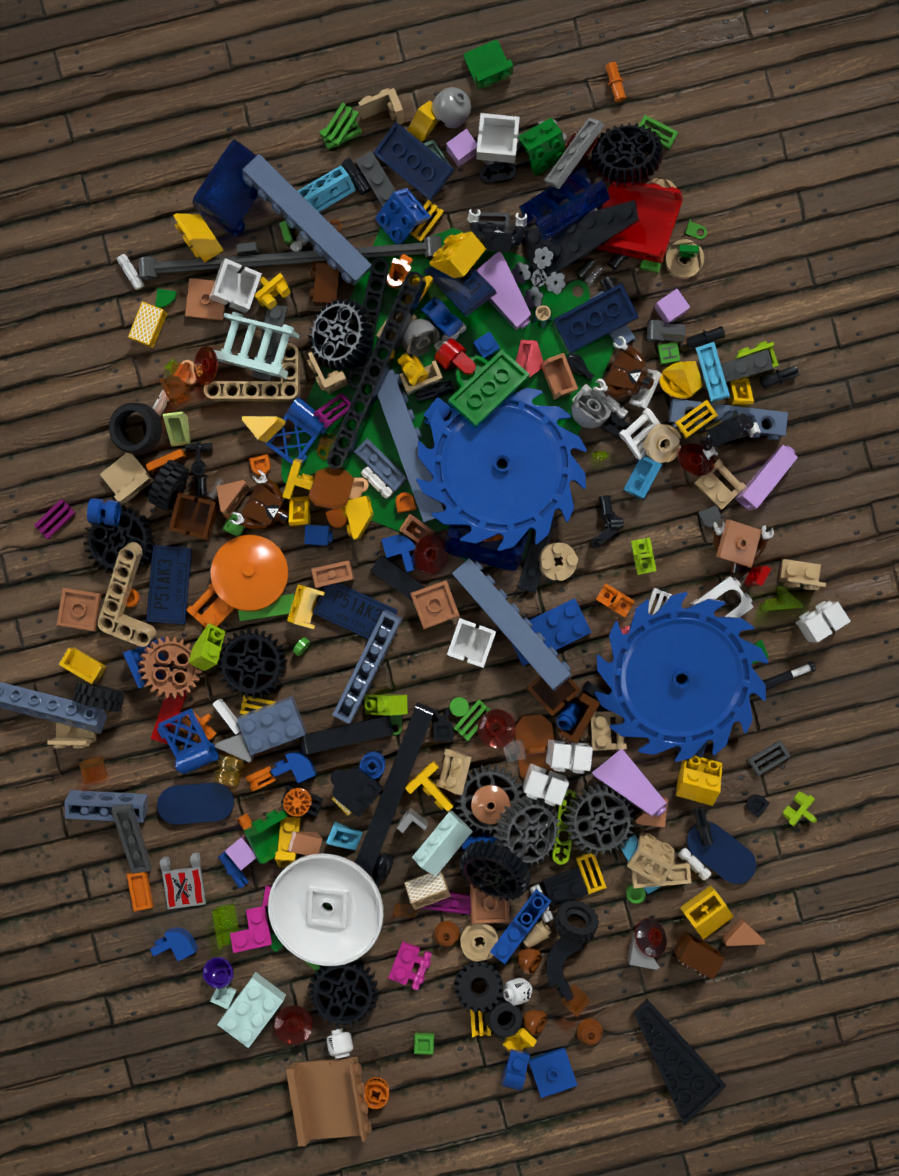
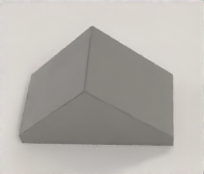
M242 733L219 741L215 745L216 748L247 762H251L254 759V755H250Z
M633 932L627 959L629 964L655 970L659 969L660 967L653 956L647 955L641 949V945L638 943V934Z

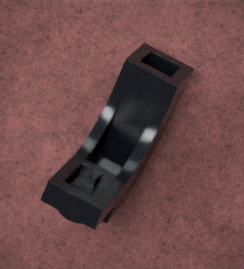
M560 937L553 945L548 956L547 978L551 987L556 984L559 985L557 991L560 997H565L566 1001L574 998V994L564 976V962L569 955L582 949L584 946L583 944H572Z

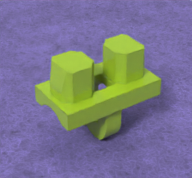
M650 537L630 541L637 575L657 571Z
M798 792L793 800L801 805V807L796 812L790 806H787L782 814L793 827L796 826L802 816L812 823H816L817 818L807 811L815 801V798Z

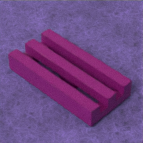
M340 393L316 410L313 415L315 417L318 416L320 423L323 422L324 427L328 428L346 415L351 402L343 393ZM342 399V403H340L338 406L333 408L325 415L322 414V412H324L325 410H327L332 405H334ZM345 405L348 406L347 408H345L344 410H342L340 413H338L337 415H335V416H334L333 418H331L330 420L327 419V418H329L331 415H333L334 413H336L338 410H340L341 408H343Z
M60 499L34 526L45 535L46 539H50L76 512L63 499ZM63 505L64 507L49 522H47L42 527V525ZM68 510L69 513L47 532L46 530Z

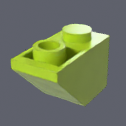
M209 623L194 644L188 663L203 671L217 665L225 631Z
M366 695L364 698L365 714L389 716L408 714L407 695Z

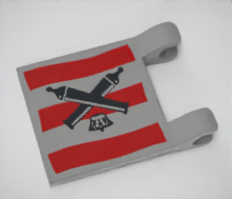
M192 853L190 857L192 867L170 870V858L166 856L160 860L167 909L206 904L200 853Z

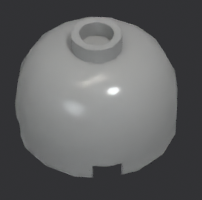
M445 88L435 97L432 103V111L438 121L441 119L445 123L444 126L455 129L461 127L470 116L471 101L468 95L460 88Z
M425 319L411 320L401 345L408 355H416L418 357L430 351L429 346L432 343L435 345L440 335L429 321Z
M582 390L575 397L571 406L572 416L584 428H597L606 422L611 414V409L609 410L607 406L609 402L598 392L591 390L589 393L585 392L586 390Z

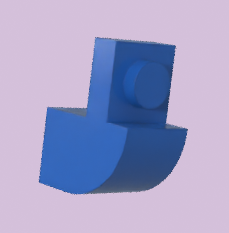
M436 297L421 309L427 319L442 335L450 337L457 333L463 325L462 321L453 315L445 304Z
M401 535L381 539L386 558L402 554L406 572L414 571L413 566L417 564L414 561V554L410 555L409 552L415 551L416 547L410 539Z
M298 751L287 753L285 756L288 761L286 762L285 759L274 763L275 767L271 769L274 777L292 769L297 783L317 774L312 760L307 755H302V752Z
M174 927L164 933L165 937L154 941L155 945L150 949L152 955L155 956L171 948L177 961H180L194 954L198 950V946L193 936L187 930Z
M514 1049L510 1050L508 1062L505 1063L501 1086L519 1091L522 1090L530 1053Z

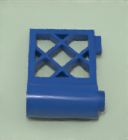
M298 397L291 404L283 418L285 423L289 419L295 424V431L285 433V427L283 426L281 428L282 433L278 434L279 430L265 444L291 464H293V459L289 457L288 448L298 447L299 456L297 459L303 460L304 463L308 458L305 454L320 434L324 435L328 431L330 426L325 428L324 423H320L319 417L313 415L316 410ZM307 432L312 438L308 443L301 444L299 433ZM296 434L298 445L287 446L286 435ZM276 436H283L284 447L277 448L272 444Z
M192 708L158 724L157 730L162 739H166L176 757L175 767L178 772L187 774L218 759L217 748L213 743L209 742ZM186 715L191 720L190 726L182 724V719ZM170 723L177 726L175 734L168 731L166 724ZM180 728L189 731L187 738L178 735ZM192 732L199 735L201 742L197 743L191 740ZM177 740L186 743L181 751L176 746Z

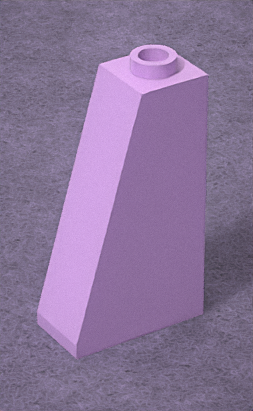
M497 252L477 271L497 292L488 301L515 331L519 328L524 329L530 323L531 313L502 253Z
M782 445L778 447L734 499L748 511L757 509L798 458L795 455V451L790 446L785 447Z
M620 749L592 772L599 781L614 789L615 792L621 794V796L651 817L655 815L659 817L667 810L665 808L667 806L665 800L623 749Z

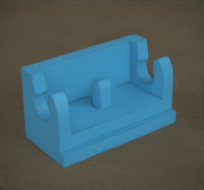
M644 456L638 461L623 490L641 500L644 499L662 464Z

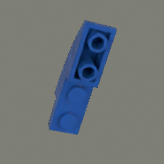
M536 889L490 950V953L505 964L551 903V900Z

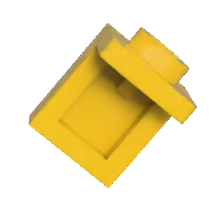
M522 1028L516 1034L507 1037L503 1046L509 1052L511 1049L522 1051L523 1048L534 1047L537 1040L529 1034L526 1028Z

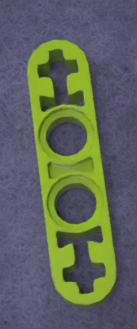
M567 789L565 796H567L568 793H571V796L574 797L573 800L576 801L577 798L575 796V792L571 789ZM563 799L562 804L558 805L557 819L560 822L556 825L560 829L556 831L557 834L561 831H566L565 829L570 827L561 820L562 813H570V810L567 808H562V805L566 806L567 804L566 799ZM556 837L555 841L558 844L568 845V847L563 846V853L566 856L559 860L558 856L555 855L560 852V846L553 844L552 858L557 864H565L570 858L572 840L568 838L566 841H560Z

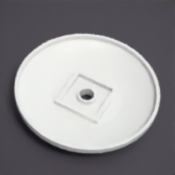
M312 854L295 860L284 868L276 878L268 901L269 919L280 942L300 959L317 965L337 966L358 959L373 946L383 924V902L375 882L360 866L337 855ZM323 903H330L333 909L326 910L323 907Z

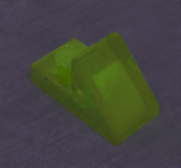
M782 586L777 587L778 602L777 598L765 599V603H760V611L803 608V604Z

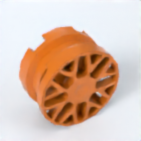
M270 766L245 777L247 782L251 784V791L260 789L276 780L271 774Z
M298 787L294 788L284 798V809L292 816H302L309 810L312 798L307 790Z
M373 1077L367 1080L364 1084L365 1102H367L368 1107L371 1109L382 1108L389 1099L388 1083L380 1077Z

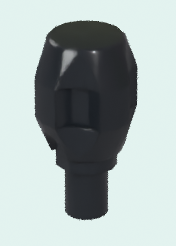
M568 353L566 359L571 372L584 376L591 381L594 375L586 367L585 361L575 353Z
M382 853L377 858L374 866V882L377 888L380 886L381 881L390 873L393 865V857L387 853Z

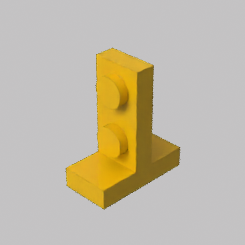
M297 458L293 460L283 493L284 498L291 499L295 486L311 490L314 481L313 476L307 474L299 475L303 460Z
M433 760L405 786V789L411 794L422 784L423 791L428 796L432 794L436 799V805L441 810L446 809L448 812L454 807V804L429 778L439 768V765Z
M286 817L280 822L278 852L275 855L278 867L286 868L298 859V853L290 852L288 848L293 832H300V818Z

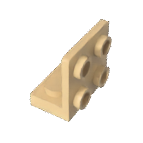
M394 88L384 89L373 97L366 96L358 103L362 119L388 109L391 120H395L399 124L405 123L403 108Z
M312 352L308 353L310 357L307 360L314 374L318 373L319 376L315 378L322 391L326 390L330 394L349 385L343 371H334L325 379Z
M131 453L124 454L100 474L116 494L114 496L116 500L122 504L127 503L154 481Z
M781 559L778 582H783L785 587L795 588L803 585L802 589L813 591L819 590L820 587H826V583L819 582L820 564Z
M56 723V738L47 740V744L53 745V748H65V746L73 745V748H85V746H90V743L96 742V733Z
M641 831L638 839V848L628 861L627 867L661 886L673 870L674 849L668 843L657 840L652 834Z

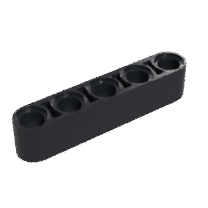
M385 715L307 733L299 737L302 755H307L394 734L390 716Z

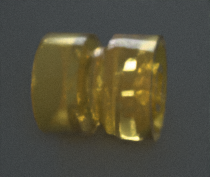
M220 754L217 764L220 769L216 770L214 781L220 784L238 786L241 777L239 770H242L244 760L234 755Z

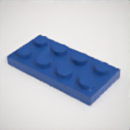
M575 598L529 620L533 625L531 629L535 634L539 632L546 639L544 644L548 648L552 646L554 650L592 633ZM513 645L522 666L529 664L526 658Z

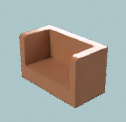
M564 353L548 358L541 364L554 400L568 396L578 389Z
M349 560L311 569L315 588L355 580L351 561Z

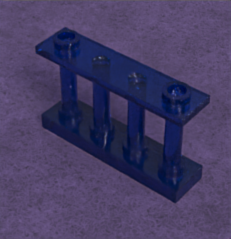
M583 166L570 174L560 189L551 186L519 206L523 218L527 214V223L533 219L536 220L535 224L541 237L546 240L608 201L610 197L605 184L601 180L593 186L590 184L589 176ZM582 188L585 189V191L581 192L577 196L574 194ZM566 198L569 200V201H567L566 203L562 204L561 206L558 205L560 202H562V201L565 200ZM549 209L553 210L545 216L541 215Z

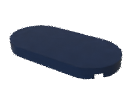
M220 782L174 785L168 787L160 794L157 809L160 816L171 824L213 822L223 820L231 813L234 808L235 798L233 792Z
M710 821L707 822L711 824L710 830L714 843L709 846H702L700 835L695 828L697 823L694 824L687 833V844L690 852L696 858L730 883L742 884L751 879L756 870V860L749 849L717 824Z

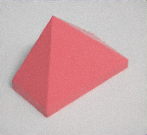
M521 340L516 362L530 374V377L542 369L543 359L537 341Z

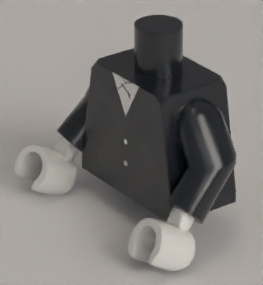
M471 209L469 210L470 232L472 231L486 248L485 251L509 253L512 248L521 245L524 227L527 225V214H525L524 218H519V213H516V227L479 224L480 210H477V214H473Z
M734 410L704 426L705 432L700 435V442L705 456L710 460L712 455H718L714 446L718 447L741 435L744 428L748 430L750 437H754L753 434L755 433L760 434L761 431L757 422H753L746 414H738L737 410Z

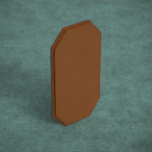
M330 467L321 469L316 472L308 498L316 506L338 509L346 506L354 478L346 470Z
M542 714L522 716L514 728L516 743H518L521 755L519 757L518 754L520 776L525 779L530 763L546 769V775L549 774V771L557 773L558 771L553 770L546 763L548 740H554L552 723Z

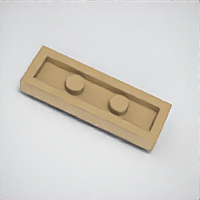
M673 864V870L661 886L691 883L690 864ZM631 869L633 888L660 886Z

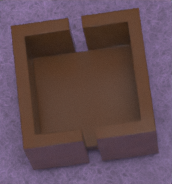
M178 493L169 531L210 541L219 503Z
M540 676L526 687L551 716L565 705L563 703L564 700L569 702L581 691L571 678L555 691Z
M686 931L683 932L673 950L675 955H677L676 959L680 961L679 964L687 969L692 967L699 976L705 979L709 977L714 980L725 960L716 948Z

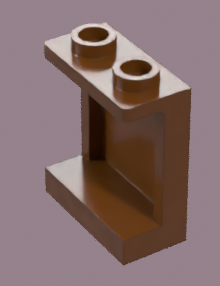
M581 691L576 698L586 704L576 725L570 732L560 728L557 730L560 733L559 737L569 744L572 741L578 743L600 702Z

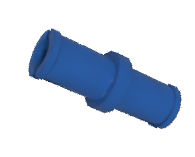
M225 851L222 855L218 856L227 869V875L232 877L238 889L245 886L244 884L249 883L243 872Z

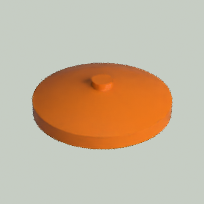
M243 535L231 539L218 550L211 565V581L217 595L228 606L240 611H259L271 606L283 594L288 582V565L284 554L272 541L257 535Z

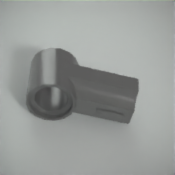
M650 320L647 324L646 341L652 343H661L663 341L684 342L685 325L667 324L660 320Z

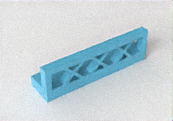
M341 165L299 189L297 192L302 196L307 194L304 198L320 212L353 193L356 189Z

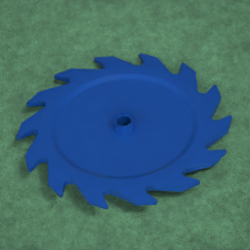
M525 388L511 394L477 428L454 408L448 421H444L439 410L436 409L430 421L434 448L428 449L418 441V458L433 476V480L428 482L417 478L416 481L424 495L446 506L445 511L432 513L431 516L443 525L469 526L471 532L462 537L461 541L477 544L493 536L502 535L503 541L497 549L502 551L513 548L529 529H534L536 532L535 544L537 545L549 534L555 510L562 512L565 522L569 521L574 509L569 483L574 481L581 488L586 489L585 472L573 458L570 451L576 449L586 452L587 449L579 436L557 425L558 420L571 418L570 414L557 406H537L532 403L534 398L543 393L541 390ZM502 461L506 463L507 467L500 469L497 463Z
M687 591L671 595L655 614L648 613L649 599L647 598L635 608L628 633H622L618 622L615 621L609 634L613 660L607 662L597 654V671L612 691L610 694L595 691V695L602 707L624 718L623 723L610 725V728L622 737L648 738L649 742L638 749V752L655 755L672 747L680 746L681 750L674 759L676 762L692 758L708 740L713 741L712 754H717L727 745L732 725L736 721L741 723L744 733H747L753 721L749 700L750 694L756 693L763 701L766 700V685L752 668L751 664L753 661L769 663L760 647L739 637L741 631L754 629L751 624L741 617L714 616V611L725 604L724 601L707 599L688 608H683L681 605L688 594ZM679 674L686 675L683 681L676 680Z

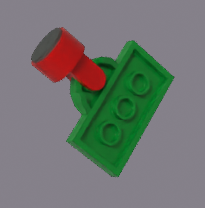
M450 338L435 353V361L446 371H450L454 367L457 369L456 381L460 389L448 399V403L475 428L530 377V374L503 350L496 354L489 362L477 355L469 358L466 355V349L457 340Z

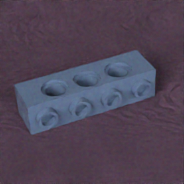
M70 790L65 800V819L115 821L112 814L113 806L133 804L138 822L143 823L148 812V794Z

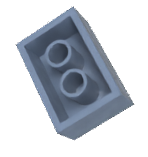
M293 696L242 714L237 718L250 755L302 737L307 732Z

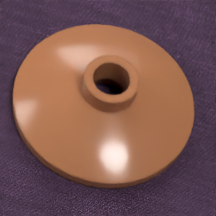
M486 785L479 788L473 795L471 808L474 816L479 821L486 824L498 823L496 820H500L502 817L500 812L504 813L506 811L504 806L510 807V801L503 789L495 785ZM489 802L494 803L493 809L487 807Z

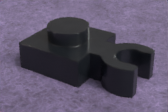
M448 707L445 709V715H439L438 708L435 709V716L438 718V722H433L434 742L453 740L452 721H447L446 719L449 716Z

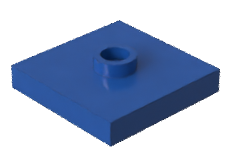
M565 1047L529 1059L541 1098L578 1086Z

